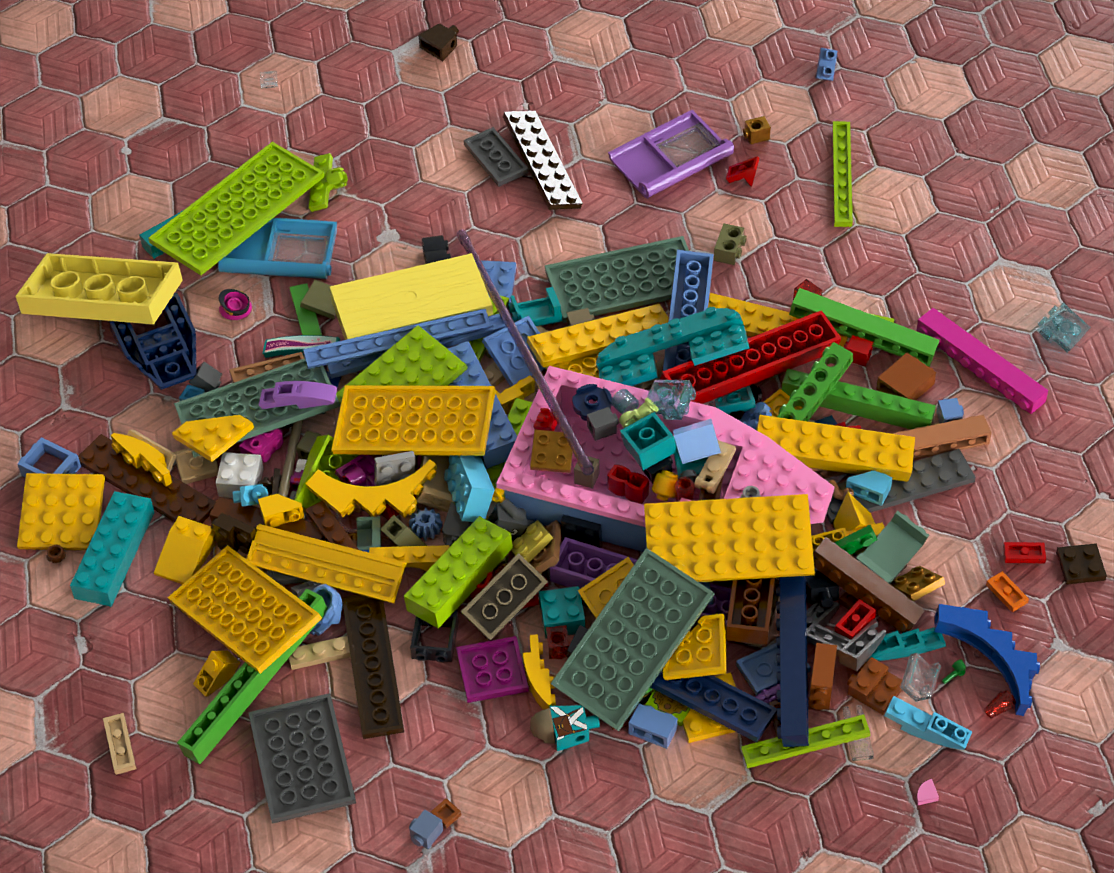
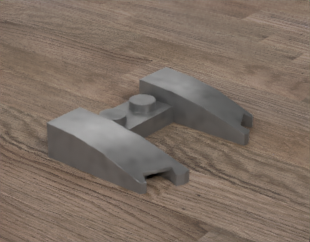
M820 602L814 603L807 610V645L809 643L815 646L816 643L837 645L836 655L839 656V663L857 671L877 649L886 636V631L883 630L878 633L875 629L878 627V622L873 619L854 638L849 639L825 628L840 608V604L834 602L830 608L820 607Z

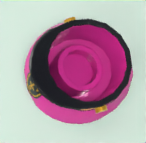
M225 289L220 292L218 297L220 302L219 312L224 318L240 320L250 314L252 304L245 293L235 289Z

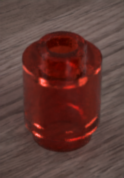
M681 477L675 483V500L677 502H680L681 498L692 501L695 498V484L688 477Z

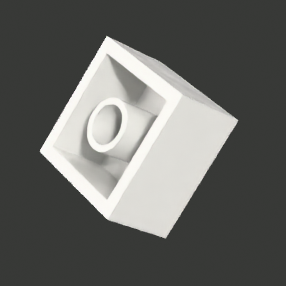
M223 453L216 479L218 496L233 498V491H240L241 486L257 485L258 481L262 479L264 470L261 455Z

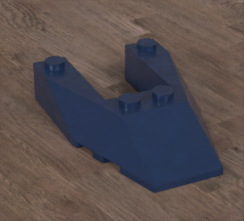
M178 293L173 294L163 310V314L168 322L166 326L136 336L130 322L109 321L111 332L124 356L161 390L193 379L197 374L196 331Z

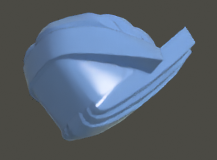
M322 584L312 589L314 593L323 597L327 606L325 615L310 632L312 635L320 636L332 624L340 623L341 611L343 609L342 598L334 588L327 584Z

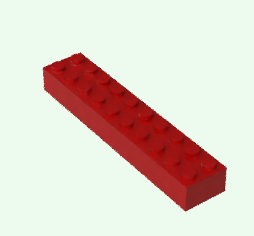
M821 310L748 338L749 349L694 366L691 360L665 370L661 374L658 385L665 395L704 404L785 372L787 369H793L823 357L822 353L827 346L830 347L833 342L839 345L842 338Z

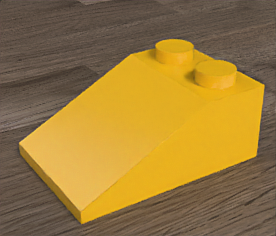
M178 516L168 533L154 570V575L184 584L201 569L215 546V531L211 529V526Z

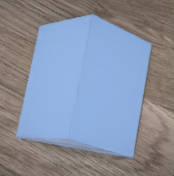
M712 419L673 430L682 464L721 453Z

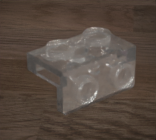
M918 653L910 654L900 688L915 702L930 699L934 693L941 665L939 663L929 664Z

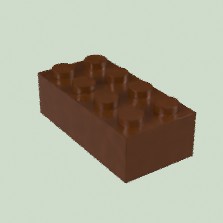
M775 578L733 580L726 626V641L767 645Z

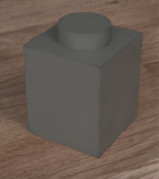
M203 362L197 367V374L193 379H190L189 383L204 389L206 393L220 386L221 381L219 380L222 373L206 362Z
M609 407L587 414V427L595 441L617 433L618 417L615 413L611 412Z

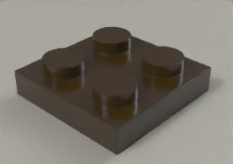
M1097 543L1057 547L1056 553L1066 585L1106 580L1107 575Z

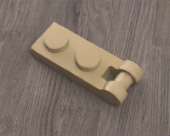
M719 440L718 444L721 453L708 457L694 482L695 488L707 489V492L712 494L716 491L736 451L735 446Z

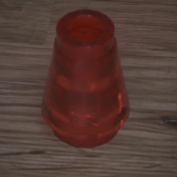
M1008 690L1000 691L984 708V711L992 719L1013 709L1016 700Z

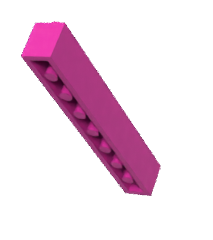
M932 308L918 319L917 332L939 339L938 348L947 353L949 357L961 363L963 367L972 371L978 378L990 384L992 388L1001 392L1007 399L1012 400L1021 409L1032 414L1046 402L1048 390L936 309Z

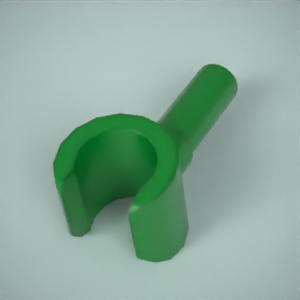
M957 660L953 663L954 671L942 680L944 685L957 675L963 676L966 673V665L962 660Z

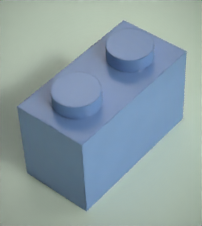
M639 703L629 721V734L667 749L677 731L678 718L670 713L655 710L652 706Z

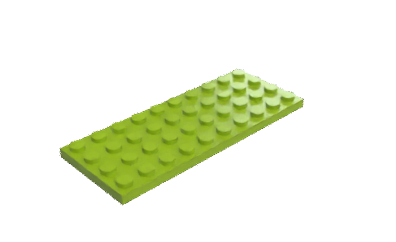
M271 142L151 235L149 243L199 275H203L323 179L324 172L276 143Z

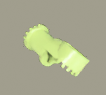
M647 397L638 409L623 413L619 418V423L625 428L653 412H658L659 409Z

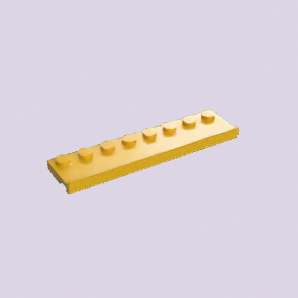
M262 524L257 525L254 541L252 540L247 560L256 567L395 603L404 569L407 565L406 562Z

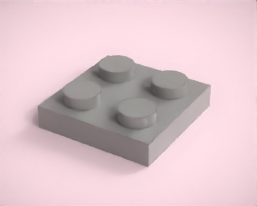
M413 451L375 458V486L391 484L415 473V455Z

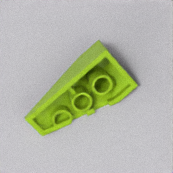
M329 434L318 436L309 452L294 499L300 502L304 509L322 501L308 490L305 484L318 469L335 480L340 481L335 475V471L358 456V454H333L331 449L334 438Z

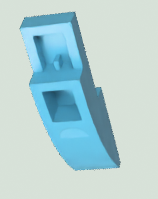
M895 696L892 697L884 714L885 717L902 725L901 730L923 740L949 748L964 750L972 734V731L936 712L930 715Z

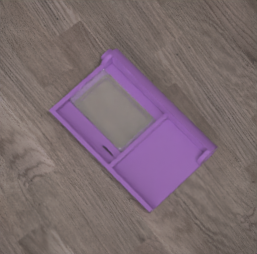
M690 110L608 152L611 162L645 198H649L732 155L734 145L730 140H721L693 110Z

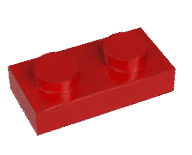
M1004 542L1005 563L1045 564V543Z

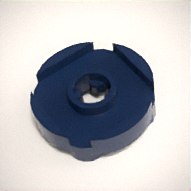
M587 384L578 388L576 394L573 395V409L582 420L587 421V414L607 407L611 410L612 396L604 387L602 389L597 387L596 384ZM589 400H593L596 403L590 404Z

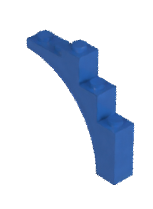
M939 604L934 615V632L962 640L990 659L1009 685L1014 700L1015 715L1024 716L1027 708H1031L1032 696H1029L1032 680L1040 670V662H1037V653L1015 650L1012 632L990 629L991 620H988V611Z

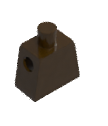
M437 24L418 35L419 48L444 61L457 47V34L459 30L455 25L447 28L442 24Z

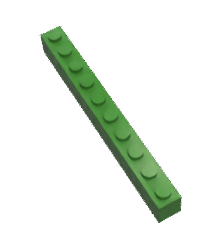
M306 589L299 599L323 617L327 610L323 597ZM317 624L261 674L244 662L177 742L184 756L200 765Z

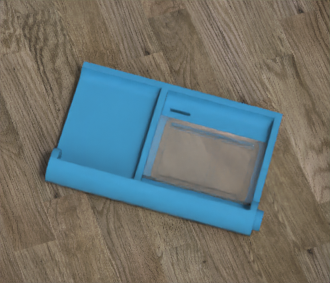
M273 218L218 262L219 272L327 279L331 275L330 263L337 234V222Z

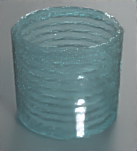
M621 389L615 393L611 404L623 414L637 409L639 400L627 389Z

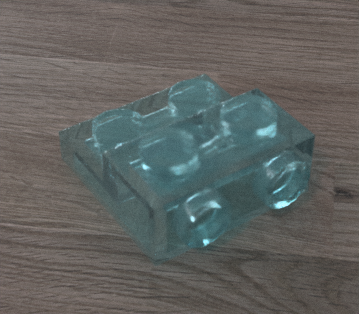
M1063 302L1059 307L1055 305L1048 312L1050 316L1048 318L1045 316L1038 323L1040 327L1036 331L1049 343L1054 340L1068 353L1091 327Z
M655 380L647 397L654 402L653 405L656 404L659 411L655 413L662 414L664 420H682L683 416L689 413V403L695 399L696 391L690 380Z

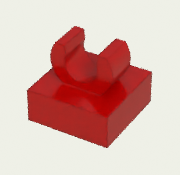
M541 408V412H539L534 423V429L554 431L560 419L558 413L550 412L548 408Z

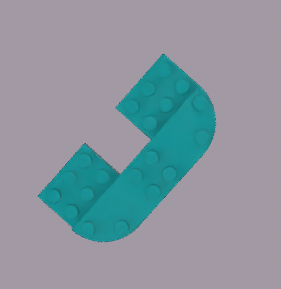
M709 307L705 311L680 319L675 318L665 324H656L649 329L628 336H619L615 339V342L608 345L598 354L596 365L599 370V378L628 386L658 378L654 352L688 341L694 366L749 349L742 318L735 310Z

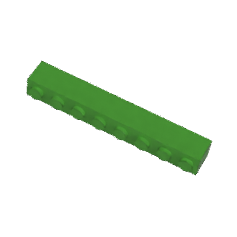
M799 288L792 302L789 315L800 319L822 310L837 333L849 338L854 335L873 341V347L900 357L905 353H909L930 367L940 341L939 339Z
M787 369L782 382V390L790 396L795 389L798 390L801 386L800 383L803 377L809 374ZM817 378L816 380L823 381L824 378ZM838 381L820 407L912 430L917 427L932 425L936 405ZM807 392V393H805V394L810 396V395H813L814 393H812V392Z

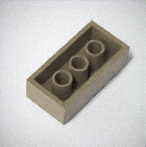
M518 553L461 611V614L491 641L548 581Z

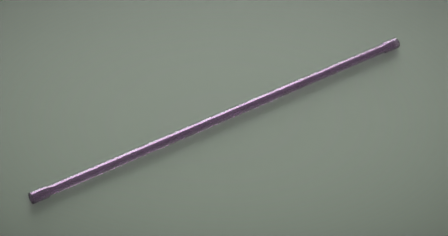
M459 230L456 236L460 244L464 247L467 254L472 253L486 290L572 449L579 467L584 475H591L594 472V467L589 457L586 456L475 251L467 232Z

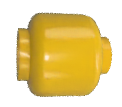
M666 470L656 474L652 486V491L657 494L656 498L668 501V498H675L681 484L677 474Z

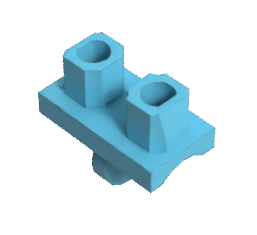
M263 484L241 486L240 491H233V502H241L242 506L259 504V498L268 496V490Z

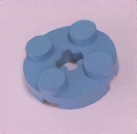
M764 402L756 403V408L745 411L739 421L756 430L759 415L772 416V413L769 412L771 408Z

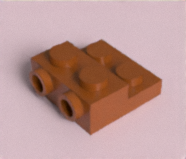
M871 657L858 669L860 672L857 676L852 674L847 682L849 686L848 695L884 715L892 697H897L901 693L906 682L888 672V666Z

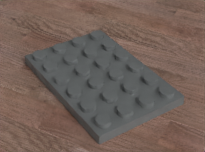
M330 693L248 712L272 824L356 804Z

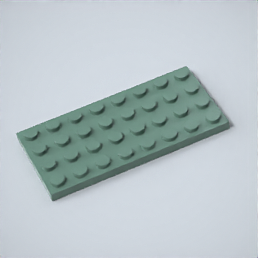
M680 236L545 265V273L550 287L554 288L561 305L563 323L567 322V312L588 308L590 315L597 316L671 300L677 250L689 251L684 237Z
M305 359L174 403L181 424H184L186 421L241 415L253 422L254 428L237 442L340 407L336 396L334 404L299 409L295 404L261 409L259 401L262 389L275 388L276 382L309 381L331 385L324 367L319 366L307 369ZM191 449L193 457L200 456V454Z
M646 548L553 679L551 685L619 732L715 595L714 592Z

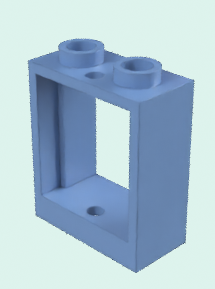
M42 437L37 443L32 445L28 453L18 463L21 476L25 478L26 473L47 474L33 467L45 452L63 460L62 464L53 474H75L81 468L77 454Z

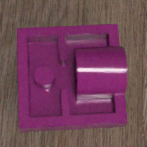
M360 455L335 471V475L341 482L365 487L375 486V460L371 455Z

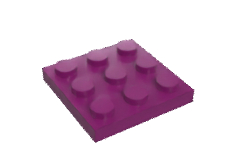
M517 636L456 647L467 703L529 692Z

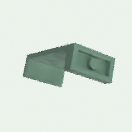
M897 510L892 520L877 536L878 540L868 546L856 559L890 584L924 545L929 534L922 527L914 524L908 516L901 514Z

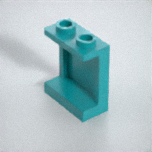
M546 288V298L517 303L514 295L510 296L511 302L508 303L510 314L512 313L513 323L527 316L531 318L535 326L561 322V305L554 288Z

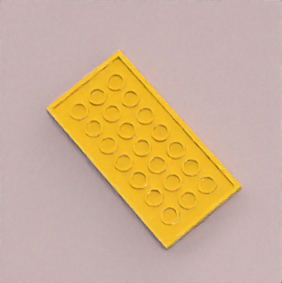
M345 385L331 450L333 454L393 455L413 451L414 455L485 456L496 392L495 387Z
M808 494L644 504L647 548L697 582L810 576L815 574Z
M228 545L167 597L174 606L260 674L322 619L317 611Z

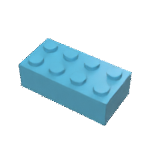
M450 455L449 467L445 470L444 480L448 484V490L451 492L452 501L455 502L457 513H459L462 521L474 522L479 516L486 519L495 489L481 456Z

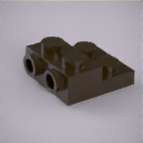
M221 513L211 524V529L215 531L214 541L217 542L221 550L228 545L236 552L240 549L245 554L249 553L252 540L254 541L256 535L254 527L224 513Z

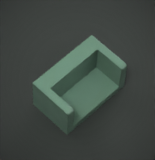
M380 516L357 517V548L359 550H369L370 547H381Z

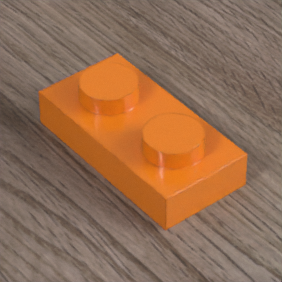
M1003 571L986 582V586L1012 613L1026 605L1029 601V598Z

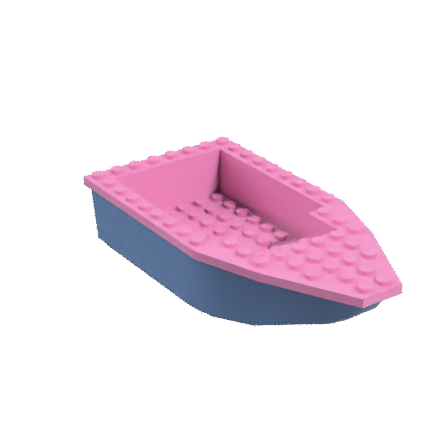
M549 366L496 483L497 488L504 490L505 499L508 498L516 507L523 508L526 511V518L529 520H534L535 522L538 520L544 526H548L555 520L561 524L564 514L601 524L602 541L644 552L647 548L644 504L698 501L700 489L694 486L687 488L680 485L675 498H668V501L656 498L657 494L652 491L653 484L650 480L649 495L643 504L631 502L625 496L615 495L608 490L607 474L614 464L625 466L631 472L646 475L625 448L620 430L624 428L620 423L617 425L616 434L595 441L587 427V421L582 420L574 411L572 398L576 394V390L587 384H596L597 387L602 389L604 387L610 392L612 396L611 412L617 415L618 421L623 413L638 409L647 397L654 402L653 405L656 404L659 409L658 412H655L672 434L675 429L712 419L717 440L736 447V451L724 473L720 499L741 498L743 490L747 486L757 487L761 497L808 494L810 524L824 522L834 493V486L769 437L716 407ZM589 400L590 404L596 403L593 400ZM541 408H548L550 412L558 413L560 419L554 431L574 433L575 435L570 473L530 470L535 430L533 426L539 412H541ZM580 454L599 459V476L593 489L574 483V468ZM674 454L670 455L673 461L672 472L677 474Z

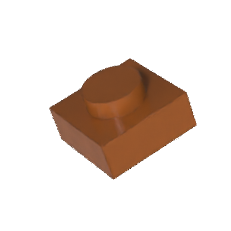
M447 798L431 811L433 815L442 819L445 829L461 816V811Z

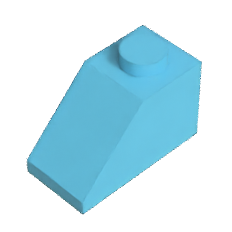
M874 470L848 477L846 488H851L854 491V496L882 506L891 490L893 477Z

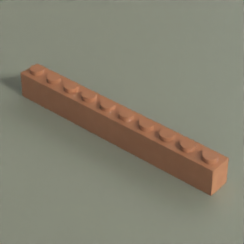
M984 415L941 424L936 423L926 427H917L907 431H898L893 434L915 437L913 460L956 449L963 450L987 445L990 443L992 432ZM810 468L824 479L849 474Z

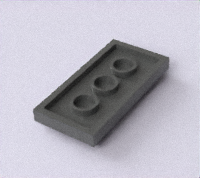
M494 127L464 140V146L498 187L529 174L528 167Z

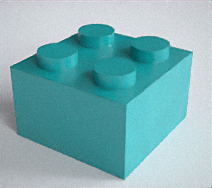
M655 412L620 430L625 448L643 470L678 452L673 434Z
M579 586L539 591V605L545 639L575 635L580 625L585 627L581 595L578 592Z

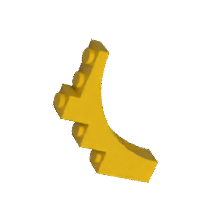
M429 460L415 473L402 480L387 485L369 487L343 483L318 469L305 484L308 490L323 500L325 504L342 518L346 514L352 513L355 509V504L359 505L372 517H375L385 510L386 503L405 518L407 514L411 515L416 510L417 500L414 495H419L424 487V483L427 480L431 481L435 477L437 467L432 460Z

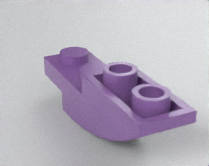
M309 381L276 382L275 388L262 389L259 406L261 409L296 404L299 409L330 405L335 402L337 387Z

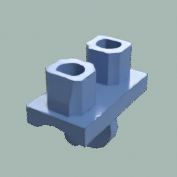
M820 48L816 79L833 81L837 50Z

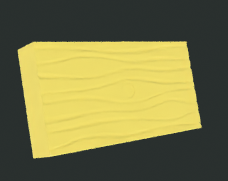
M47 253L17 293L16 299L21 314L155 324V321L183 279L179 265L176 262Z
M472 253L330 286L332 304L345 340L486 309L488 316L493 315L492 302Z

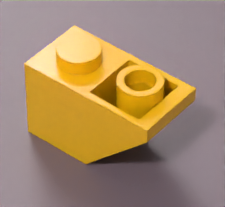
M279 494L258 499L265 526L277 527L281 524L304 518L303 507L300 502Z
M228 650L211 651L193 685L207 697L233 677L240 662Z

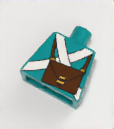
M582 705L550 706L557 751L588 742L589 729L600 727L599 717L596 715L586 717Z

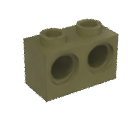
M723 223L714 248V261L735 265L736 260L740 259L742 254L741 246H745L747 236L744 235V227Z

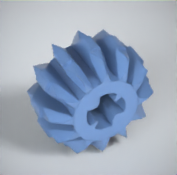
M426 507L424 511L417 509V514L412 513L409 520L410 530L419 538L423 537L425 541L429 537L434 540L435 535H440V529L443 526L439 513H435L434 508L430 511Z

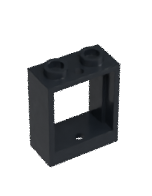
M455 610L440 626L451 628L448 648L419 646L422 626L433 625L416 616L410 646L412 659L419 661L430 660L440 663L452 662L459 624L458 610Z

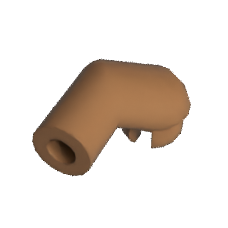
M835 480L829 481L834 486L833 497L835 499L843 501L847 491L852 496L854 495V491L851 488L841 490Z

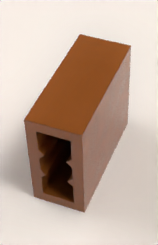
M905 353L878 377L876 390L917 400L934 385L936 372L916 357Z
M816 643L808 707L817 710H829L837 645Z

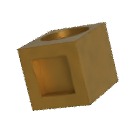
M765 116L746 120L743 135L750 144L770 140L771 127Z

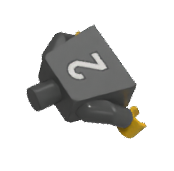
M496 487L492 501L500 502L501 504H496L490 516H486V520L510 532L512 541H514L516 538L521 537L527 527L535 523V521L527 519L526 511L523 508L516 507L508 498L505 499L503 497L504 490Z

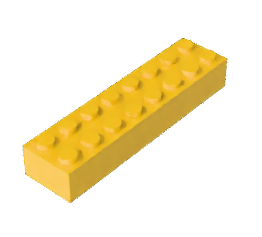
M759 415L756 430L769 437L809 468L857 475L875 470L893 477L892 480L905 482L909 481L912 474L915 437Z

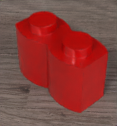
M614 464L607 474L608 490L613 494L625 496L629 501L643 504L648 497L649 479L646 476L631 472L627 467Z

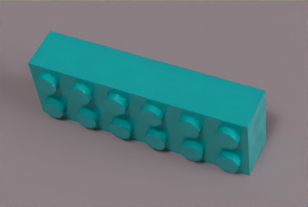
M114 491L70 584L74 599L112 607L155 513L150 498Z

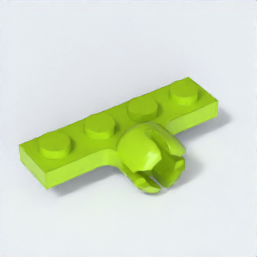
M330 153L314 157L313 166L324 172V178L311 187L309 209L311 212L328 208L330 190L344 188L348 184L347 174L343 171L342 167L332 169L333 157Z

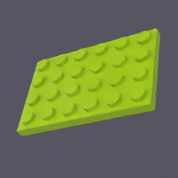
M417 325L347 385L448 386L468 368L463 361ZM345 386L336 393L340 405Z

